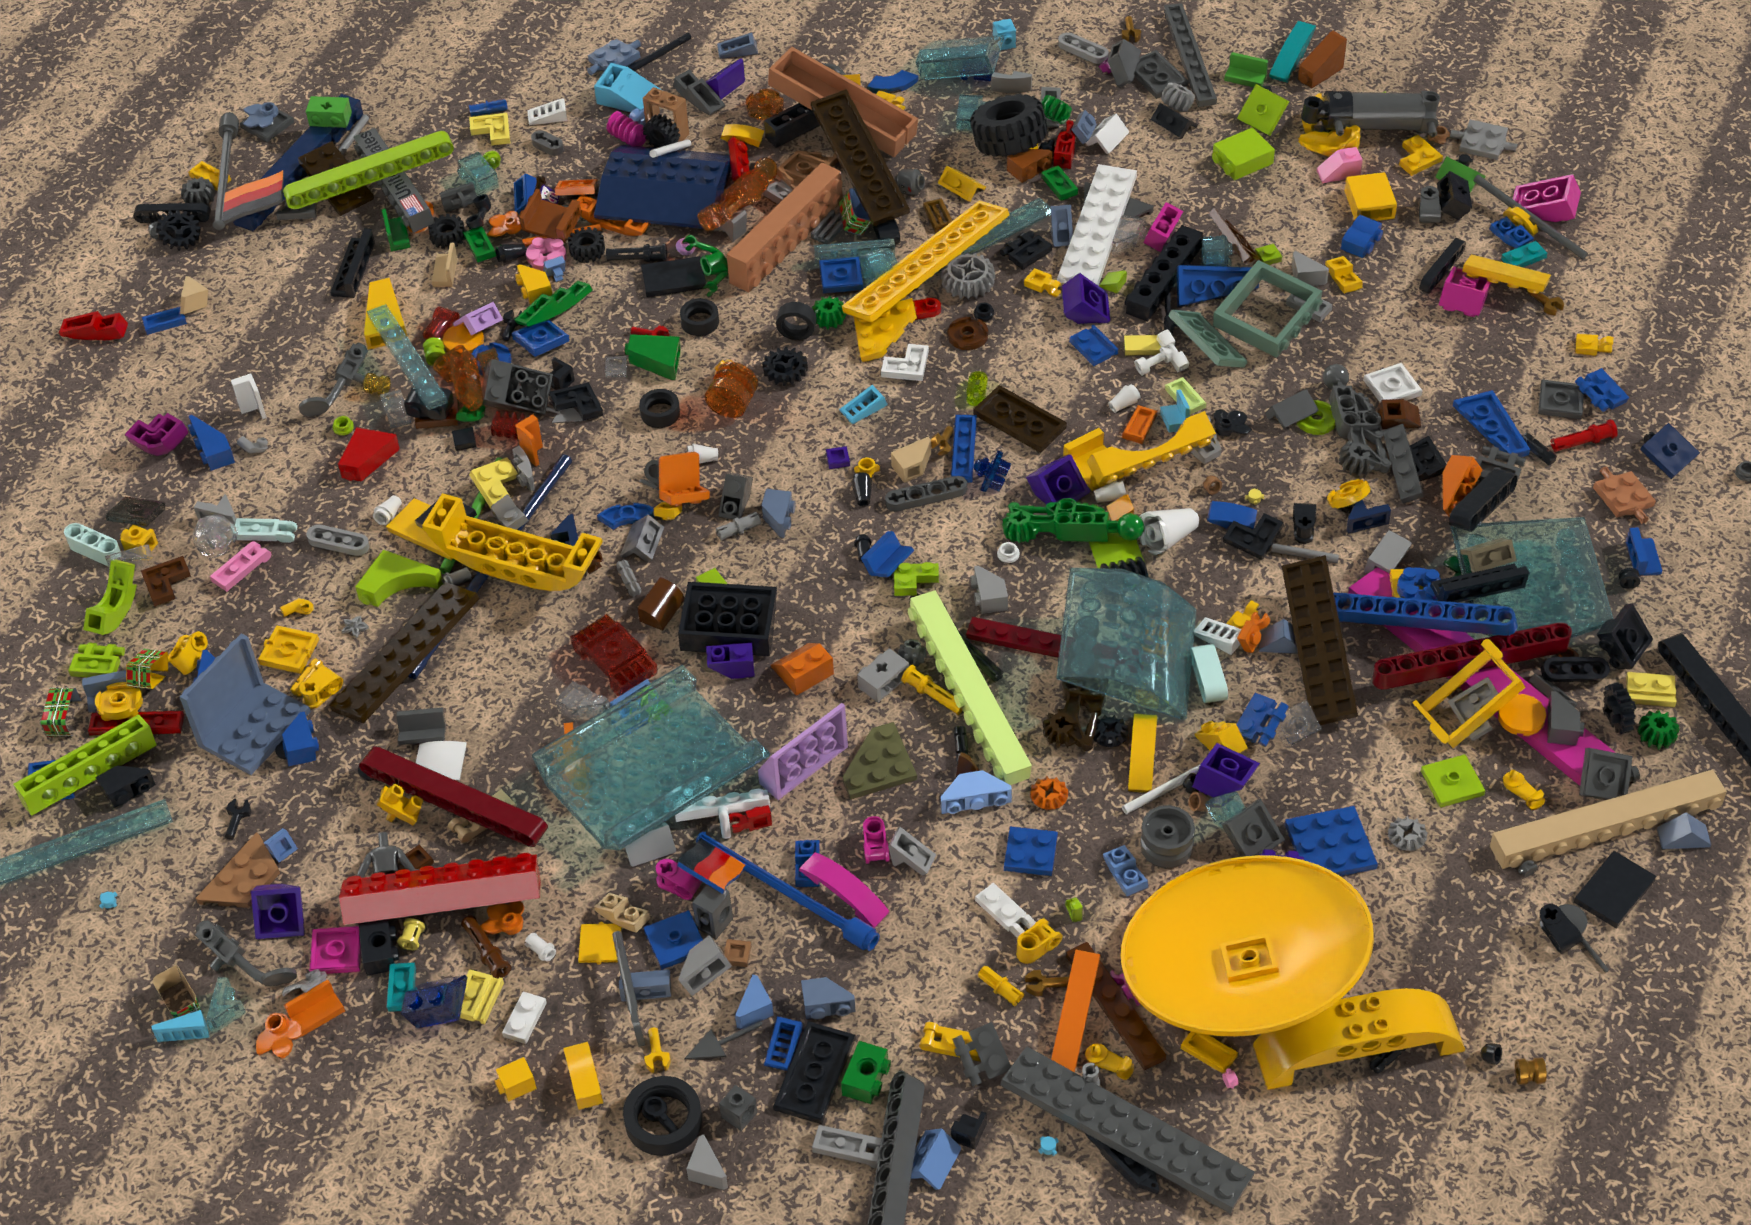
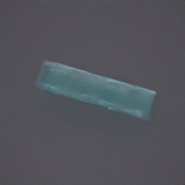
M894 239L814 245L815 265H819V260L859 257L860 261L894 259Z

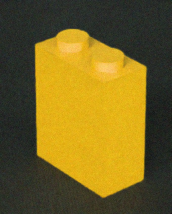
M1385 172L1346 177L1344 191L1354 219L1359 215L1375 221L1395 219L1397 202Z

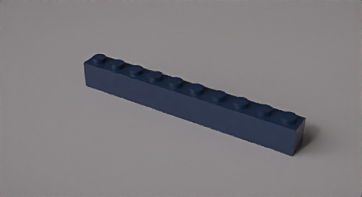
M340 94L339 97L349 98L352 111L347 128L310 126L261 179L283 170L284 189L286 185L305 178L308 174L298 162V157L331 141L334 145L338 143L342 136L362 117L363 110L360 100ZM278 205L234 220L233 223L236 226L254 232L274 212Z

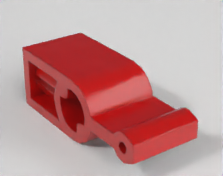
M1072 120L1066 122V131L1058 135L1054 150L1053 167L1059 165L1060 168L1071 169L1075 153V135L1071 130L1074 125Z

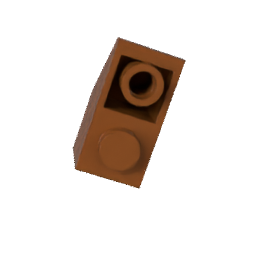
M1028 149L1026 152L1007 156V171L1021 183L1032 179L1035 175L1048 170L1052 166V151Z

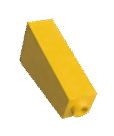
M390 278L369 283L364 336L368 350L408 340Z

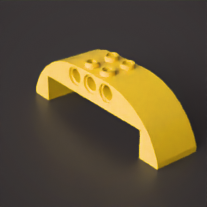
M443 493L422 524L425 533L438 547L465 566L495 578L546 591H562L576 586L582 580L603 542L600 537L581 533L575 545L572 546L466 516L461 498Z
M1408 988L1391 989L1340 999L1330 1008L1302 1023L1261 1034L1253 1043L1267 1090L1292 1085L1294 1071L1308 1067L1432 1043L1436 1044L1440 1056L1465 1051V1046L1447 1002L1433 992Z

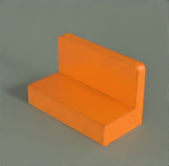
M532 414L516 424L520 447L526 453L529 461L537 467L539 465L537 451L543 448L538 418Z
M329 980L320 983L284 1005L289 1019L297 1021L301 1025L302 1036L345 1012L344 1006L334 993Z

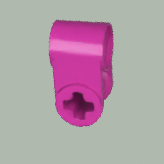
M877 816L868 817L863 823L865 863L869 864L870 861L877 860L890 862L884 822Z
M671 859L660 860L656 865L658 887L684 900L692 899L702 881L678 867L677 862Z

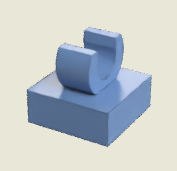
M563 256L544 262L543 271L546 272L547 277L553 276L555 282L563 280L562 276L564 275L563 272H565Z
M283 828L263 842L273 859L278 863L298 849L287 830Z

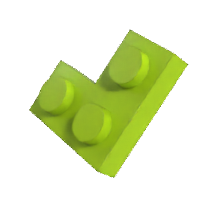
M939 563L899 564V567L894 571V596H917V583H939Z

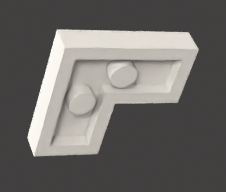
M908 344L905 358L884 357L881 377L923 381L929 346Z

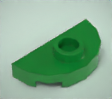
M472 396L456 413V420L463 422L478 421L484 417L486 407L479 404V398Z

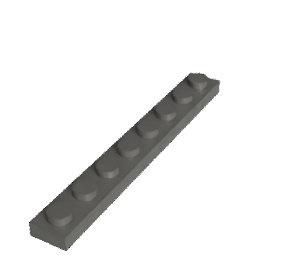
M1183 4L1164 5V14L1190 87L1195 95L1197 106L1217 105L1216 94Z

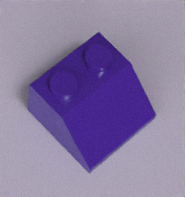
M1078 273L1062 285L1063 312L1068 319L1073 320L1077 324L1110 322L1108 292L1081 273Z
M1216 743L1200 764L1192 787L1213 798L1242 790L1260 763Z

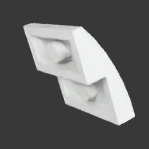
M433 741L419 744L416 763L460 782L467 742Z

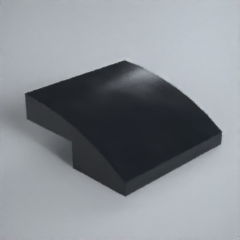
M1429 436L1410 445L1419 481L1443 474L1447 464Z

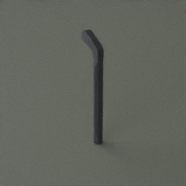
M686 33L626 67L636 71L689 41L692 37L690 33Z

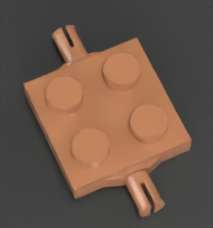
M1607 466L1603 467L1600 470V474L1605 479L1596 481L1593 489L1617 518L1624 515H1635L1641 524L1646 523L1649 518L1643 510L1653 507L1656 500L1632 471L1613 475Z

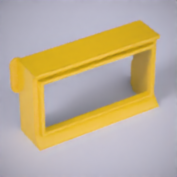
M1485 639L1481 644L1484 648L1483 652L1422 704H1419L1417 700L1412 702L1418 711L1429 721V728L1442 743H1448L1452 748L1460 744L1526 688L1519 677L1504 663L1502 652L1489 639ZM1492 659L1512 683L1451 735H1448L1429 712Z

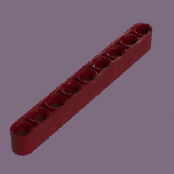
M1554 623L1516 631L1514 634L1507 636L1496 635L1380 659L1374 665L1372 684L1378 689L1385 690L1456 675L1484 651L1481 644L1485 639L1491 640L1502 652V660L1505 664L1563 653L1568 649L1572 629L1565 623ZM1491 659L1479 670L1496 667L1497 665Z
M373 746L359 764L362 772L369 777L390 786L396 784L410 795H416L428 803L528 847H535L548 829L547 823L534 814L380 747Z

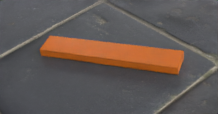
M1075 950L1051 1060L1073 1072L1076 1071L1100 961V954Z

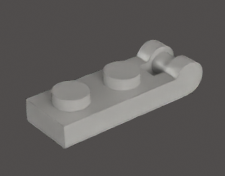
M819 1125L812 1145V1152L863 1163L872 1168H877L881 1138ZM867 1148L874 1149V1153L866 1152Z

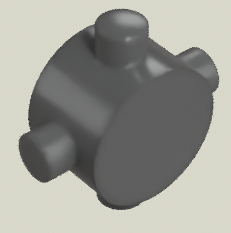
M1527 860L1520 865L1518 872L1528 877L1536 872L1537 865L1532 860Z

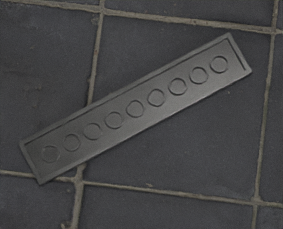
M1026 1046L1002 1078L1000 1086L1230 1214L1254 1176L1255 1171L1097 1084L1086 1081V1078L1084 1079L1077 1073Z

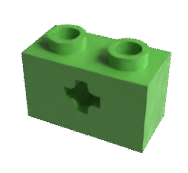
M311 96L306 109L309 126L347 128L352 114L349 98Z

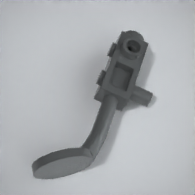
M353 343L351 348L347 349L343 362L336 369L334 380L337 382L331 393L326 398L312 397L303 400L299 404V412L309 417L321 415L335 402L344 385L350 386L353 380L364 384L367 377L357 372L367 356V347L362 343Z
M204 920L197 925L195 936L217 955L210 964L214 971L218 972L224 963L233 967L237 964L250 977L265 986H279L290 983L297 978V972L293 968H279L267 973L261 972L242 956L246 951L239 945L240 943L236 939L229 937L223 931L224 928L219 924Z

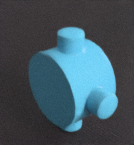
M116 892L101 893V904L99 907L101 909L116 907L117 900L115 897L118 894Z
M1042 1136L1040 1138L1041 1147L1038 1149L1039 1153L1055 1156L1057 1154L1056 1144L1059 1142L1058 1139Z

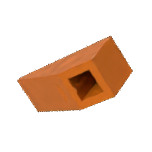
M1451 455L1443 470V510L1448 517H1450L1453 508L1473 490L1483 470L1472 456Z

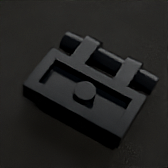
M1028 231L1018 235L1017 239L1013 242L1009 241L1004 244V247L999 252L1002 256L1009 254V260L1023 270L1052 251V244L1040 235L1034 237V233Z

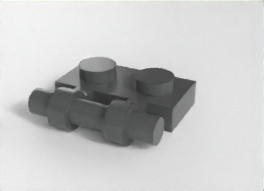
M1483 446L1481 454L1489 457L1479 456L1477 460L1483 469L1478 480L1482 481L1494 469L1516 474L1519 479L1522 469L1515 467V464L1524 467L1526 458L1519 457L1514 452L1509 454L1500 451L1499 448L1494 446L1492 448ZM1496 459L1506 461L1507 464L1496 461Z
M992 1022L969 1031L972 1042L965 1044L962 1035L952 1039L956 1047L954 1049L956 1056H960L965 1068L963 1072L966 1078L969 1077L972 1087L982 1083L978 1075L981 1071L985 1070L988 1079L1007 1072L1011 1068V1064ZM976 1049L981 1063L974 1065L969 1051Z

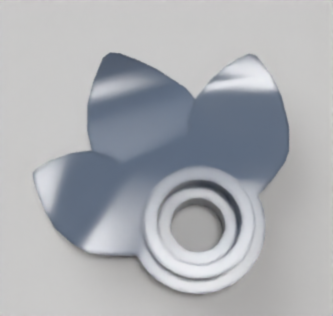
M272 102L248 106L243 109L249 115L243 124L250 128L257 127L258 125L261 128H265L278 115V108Z

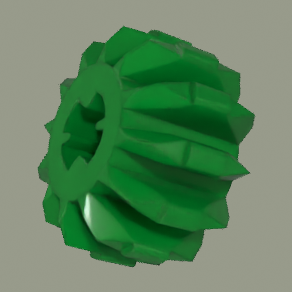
M1046 95L1042 99L1041 103L1045 117L1057 124H1065L1071 115V106L1050 95Z
M831 296L826 299L821 297L820 301H815L812 309L816 313V324L819 325V328L826 326L828 330L830 327L836 329L837 325H843L846 313L842 309L844 303L839 301L838 297L834 299Z
M1659 709L1655 713L1648 711L1646 716H1642L1637 729L1638 735L1641 736V742L1648 741V748L1656 745L1658 750L1662 746L1668 749L1671 743L1674 744L1678 738L1677 734L1680 729L1679 724L1676 723V717H1669V712L1662 714Z

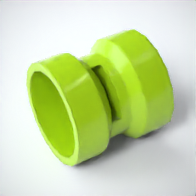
M434 337L427 339L423 344L426 363L430 366L444 364L446 362V354L443 341Z

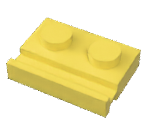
M1627 672V692H1629V696H1631L1635 704L1665 707L1676 706L1675 676Z
M469 969L450 1009L451 1016L473 1022L476 1020L485 1025L504 985L503 978L499 977L497 979L492 975Z

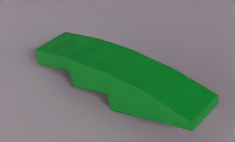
M577 280L569 289L560 287L551 296L542 294L515 319V322L529 327L549 320L577 304L593 289L590 284Z

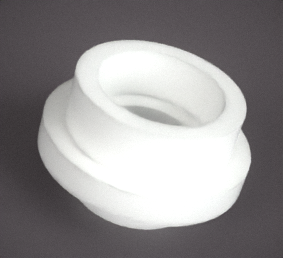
M1011 542L1003 543L997 552L999 560L1005 563L1015 562L1020 555L1017 546Z

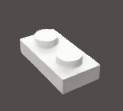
M522 992L502 1031L503 1037L526 1044L547 1003L546 998Z

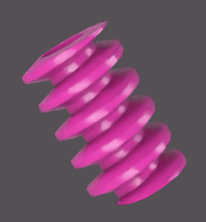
M620 111L614 112L608 119L606 126L608 133L632 147L642 146L646 142L645 137L647 135H643L644 126L633 121L632 118L627 117Z

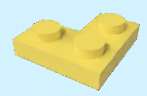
M507 113L469 117L471 136L490 133L491 146L511 143Z
M507 457L473 469L469 475L491 509L494 503L508 494L503 483L516 479L518 473Z

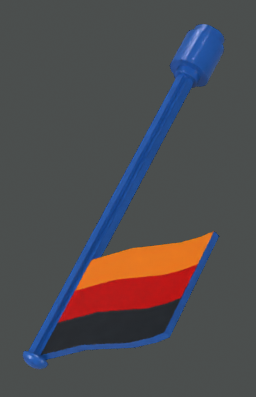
M700 832L697 835L695 847L682 854L678 861V867L722 894L726 886L738 879L744 870L842 929L843 938L858 948L871 951L879 941L880 934L872 926L857 917L851 920L843 918L707 836L706 832Z

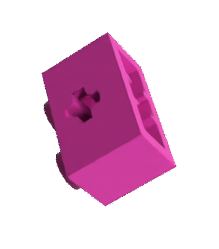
M1165 202L1143 243L1161 252L1183 211Z

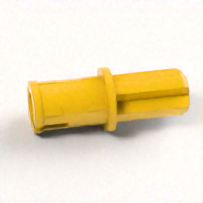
M983 966L978 972V977L992 987L995 994H1000L1013 1006H1016L1022 1000L1024 993L1011 985L1007 977L1002 978L988 966Z

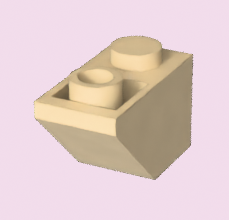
M929 436L891 452L892 468L904 483L923 475L931 455V439Z

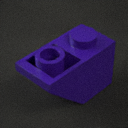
M752 643L706 646L708 668L730 679L755 677Z

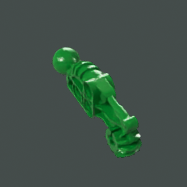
M1071 498L1048 503L1046 507L1019 505L1017 502H1012L1008 505L1009 513L1006 514L1002 523L1005 538L1010 539L1011 542L1018 541L1019 544L1022 541L1028 543L1029 539H1036L1038 532H1051L1060 541L1108 542L1110 533H1118L1124 540L1133 541L1141 537L1145 528L1142 518L1137 514H1124L1118 521H1110L1109 512H1105L1104 508L1098 507L1095 504H1080V502H1076ZM1034 513H1047V515H1034Z

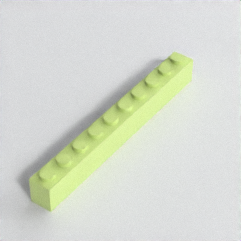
M936 590L912 597L910 599V608H908L909 618L911 621H915L917 632L920 638H924L929 655H933L935 658L937 670L943 673L948 690H952L954 693L957 707H962L965 722L968 726L971 725L976 742L978 744L981 743L984 757L988 762H991L995 777L1009 785L1029 779L1032 765Z

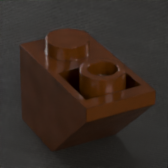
M1404 399L1381 400L1376 409V412L1381 416L1382 430L1401 424L1404 425L1405 429L1421 428L1418 406Z

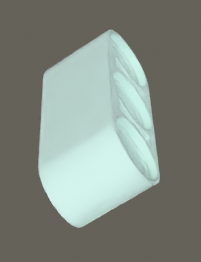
M79 523L69 524L64 529V535L71 550L106 566H110L111 560H123L122 553L115 539Z
M1214 644L1191 647L1190 658L1203 702L1210 703L1228 700V688Z

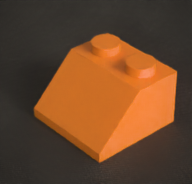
M808 643L771 664V668L796 696L834 674L833 657L820 643Z

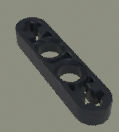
M204 203L139 204L135 207L133 218L139 223H154L162 218V215L158 214L159 211L165 212L166 216H168V211L175 214L176 210L187 211V216L194 215V221L207 222L211 209Z
M1455 238L1423 276L1419 290L1428 294L1432 292L1463 254L1466 241Z

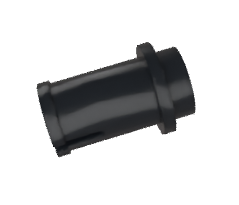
M866 534L858 535L854 541L858 551V560L863 563L861 557L870 549L872 543Z

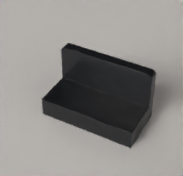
M1159 103L1150 119L1179 138L1184 137L1190 125L1195 128L1198 126L1197 123L1162 103Z

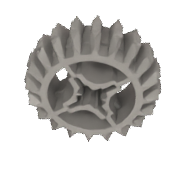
M967 252L965 255L961 254L955 257L948 265L943 267L940 276L943 288L946 289L947 293H951L953 297L958 295L960 299L965 296L969 300L971 296L977 299L978 295L984 296L985 292H990L994 284L995 272L993 264L990 263L989 259H985L983 255L977 256L976 252L973 255Z

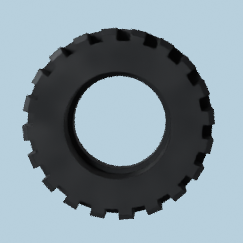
M1027 94L1005 95V97H997L992 101L989 100L984 105H980L973 112L970 119L977 149L985 155H992L993 157H1005L1011 154L1016 155L1020 152H1026L1028 149L1034 148L1038 143H1041L1048 130L1042 103L1036 97H1031Z

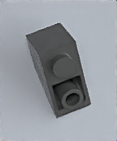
M1125 39L1112 45L1108 57V63L1118 87L1130 84L1133 81L1136 66L1140 61L1141 50Z
M736 473L726 474L719 517L728 519L742 517L750 498L753 477Z

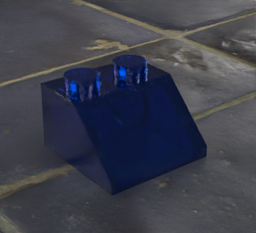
M461 975L426 982L406 991L401 1015L416 1028L459 1021L468 977Z

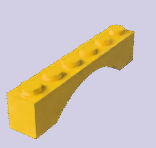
M1203 411L1186 418L1180 425L1176 435L1168 442L1156 448L1143 451H1129L1111 446L1093 453L1087 460V463L1097 484L1103 482L1109 484L1117 480L1121 475L1127 477L1134 474L1139 468L1143 467L1144 470L1151 468L1156 464L1155 462L1160 460L1167 462L1178 453L1185 455L1191 452L1194 447L1199 446L1203 448L1211 443V439L1215 436L1216 432L1206 412Z

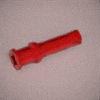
M1610 419L1604 424L1597 426L1592 424L1586 430L1553 438L1550 440L1552 443L1551 448L1554 452H1558L1588 442L1596 444L1602 439L1616 438L1618 431L1615 422Z

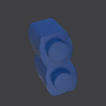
M1359 215L1343 236L1341 250L1364 258L1366 253L1370 254L1372 252L1375 241H1380L1383 235V230H1381L1382 223Z

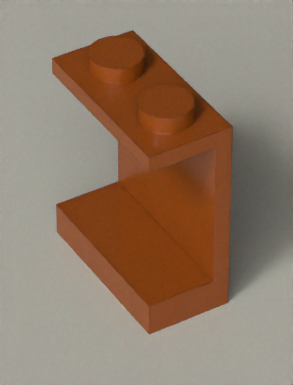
M536 189L534 194L529 197L525 209L520 212L519 221L521 222L522 230L554 240L561 239L563 243H566L582 215L580 201L572 199L568 207L542 200L540 189Z

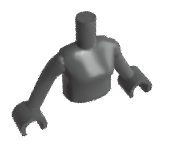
M381 832L378 834L379 847L367 853L356 876L364 878L371 862L373 874L383 872L385 875L394 874L398 871V859L405 869L410 871L419 869L413 867L401 848L388 844V833Z

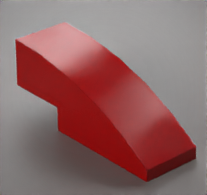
M98 311L64 319L58 334L62 337L79 340L121 339L125 335L128 322L120 312L102 316Z

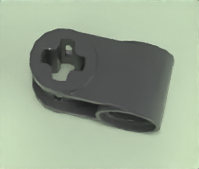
M1426 186L1422 188L1420 193L1419 223H1440L1441 205L1439 204V191L1436 187Z

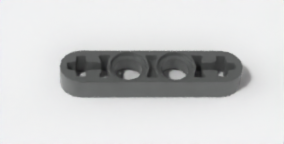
M953 476L893 490L886 494L885 504L888 510L895 512L961 497L967 492V481L961 476ZM934 489L942 490L940 494H933L931 491ZM913 494L921 495L918 499H913L910 496Z

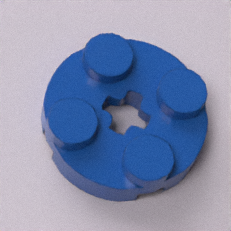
M1407 567L1398 579L1397 593L1401 598L1403 596L1409 599L1438 601L1430 585L1432 581L1441 580L1440 574L1435 569ZM1418 585L1423 586V590H1420Z

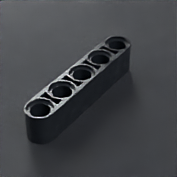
M1494 469L1453 508L1449 517V525L1469 532L1474 531L1513 493L1517 485L1518 476L1510 472Z

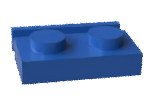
M1092 325L1090 329L1086 328L1069 337V342L1093 366L1111 358L1114 354H1118V348L1095 325Z

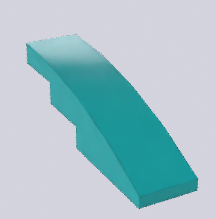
M1301 21L1296 23L1276 58L1269 74L1270 78L1288 83L1293 70H1296L1300 58L1302 59L1316 25Z

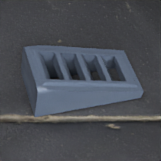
M753 33L717 44L720 59L758 54L757 43Z

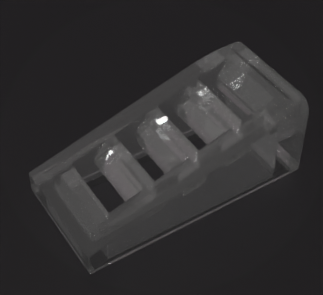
M149 544L105 556L109 569L111 560L115 559L135 564L134 571H141L155 566Z

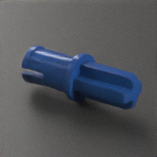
M505 99L492 102L486 100L485 103L469 105L471 117L506 111L508 106Z

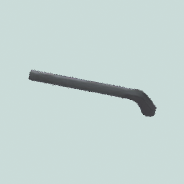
M615 931L612 937L627 1008L631 1015L638 1047L646 1044L638 1017V1006L622 932Z

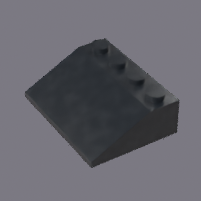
M688 582L678 630L680 651L707 652L706 646L752 643L753 655L770 656L774 632L777 587Z

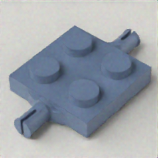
M615 39L605 46L596 49L588 55L589 62L594 65L587 68V72L589 75H593L598 71H605L610 63L628 66L641 58L640 52L636 50L641 47L640 41L637 39L631 44H625Z

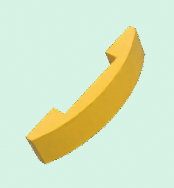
M1134 714L1128 791L1147 793L1152 790L1157 715Z

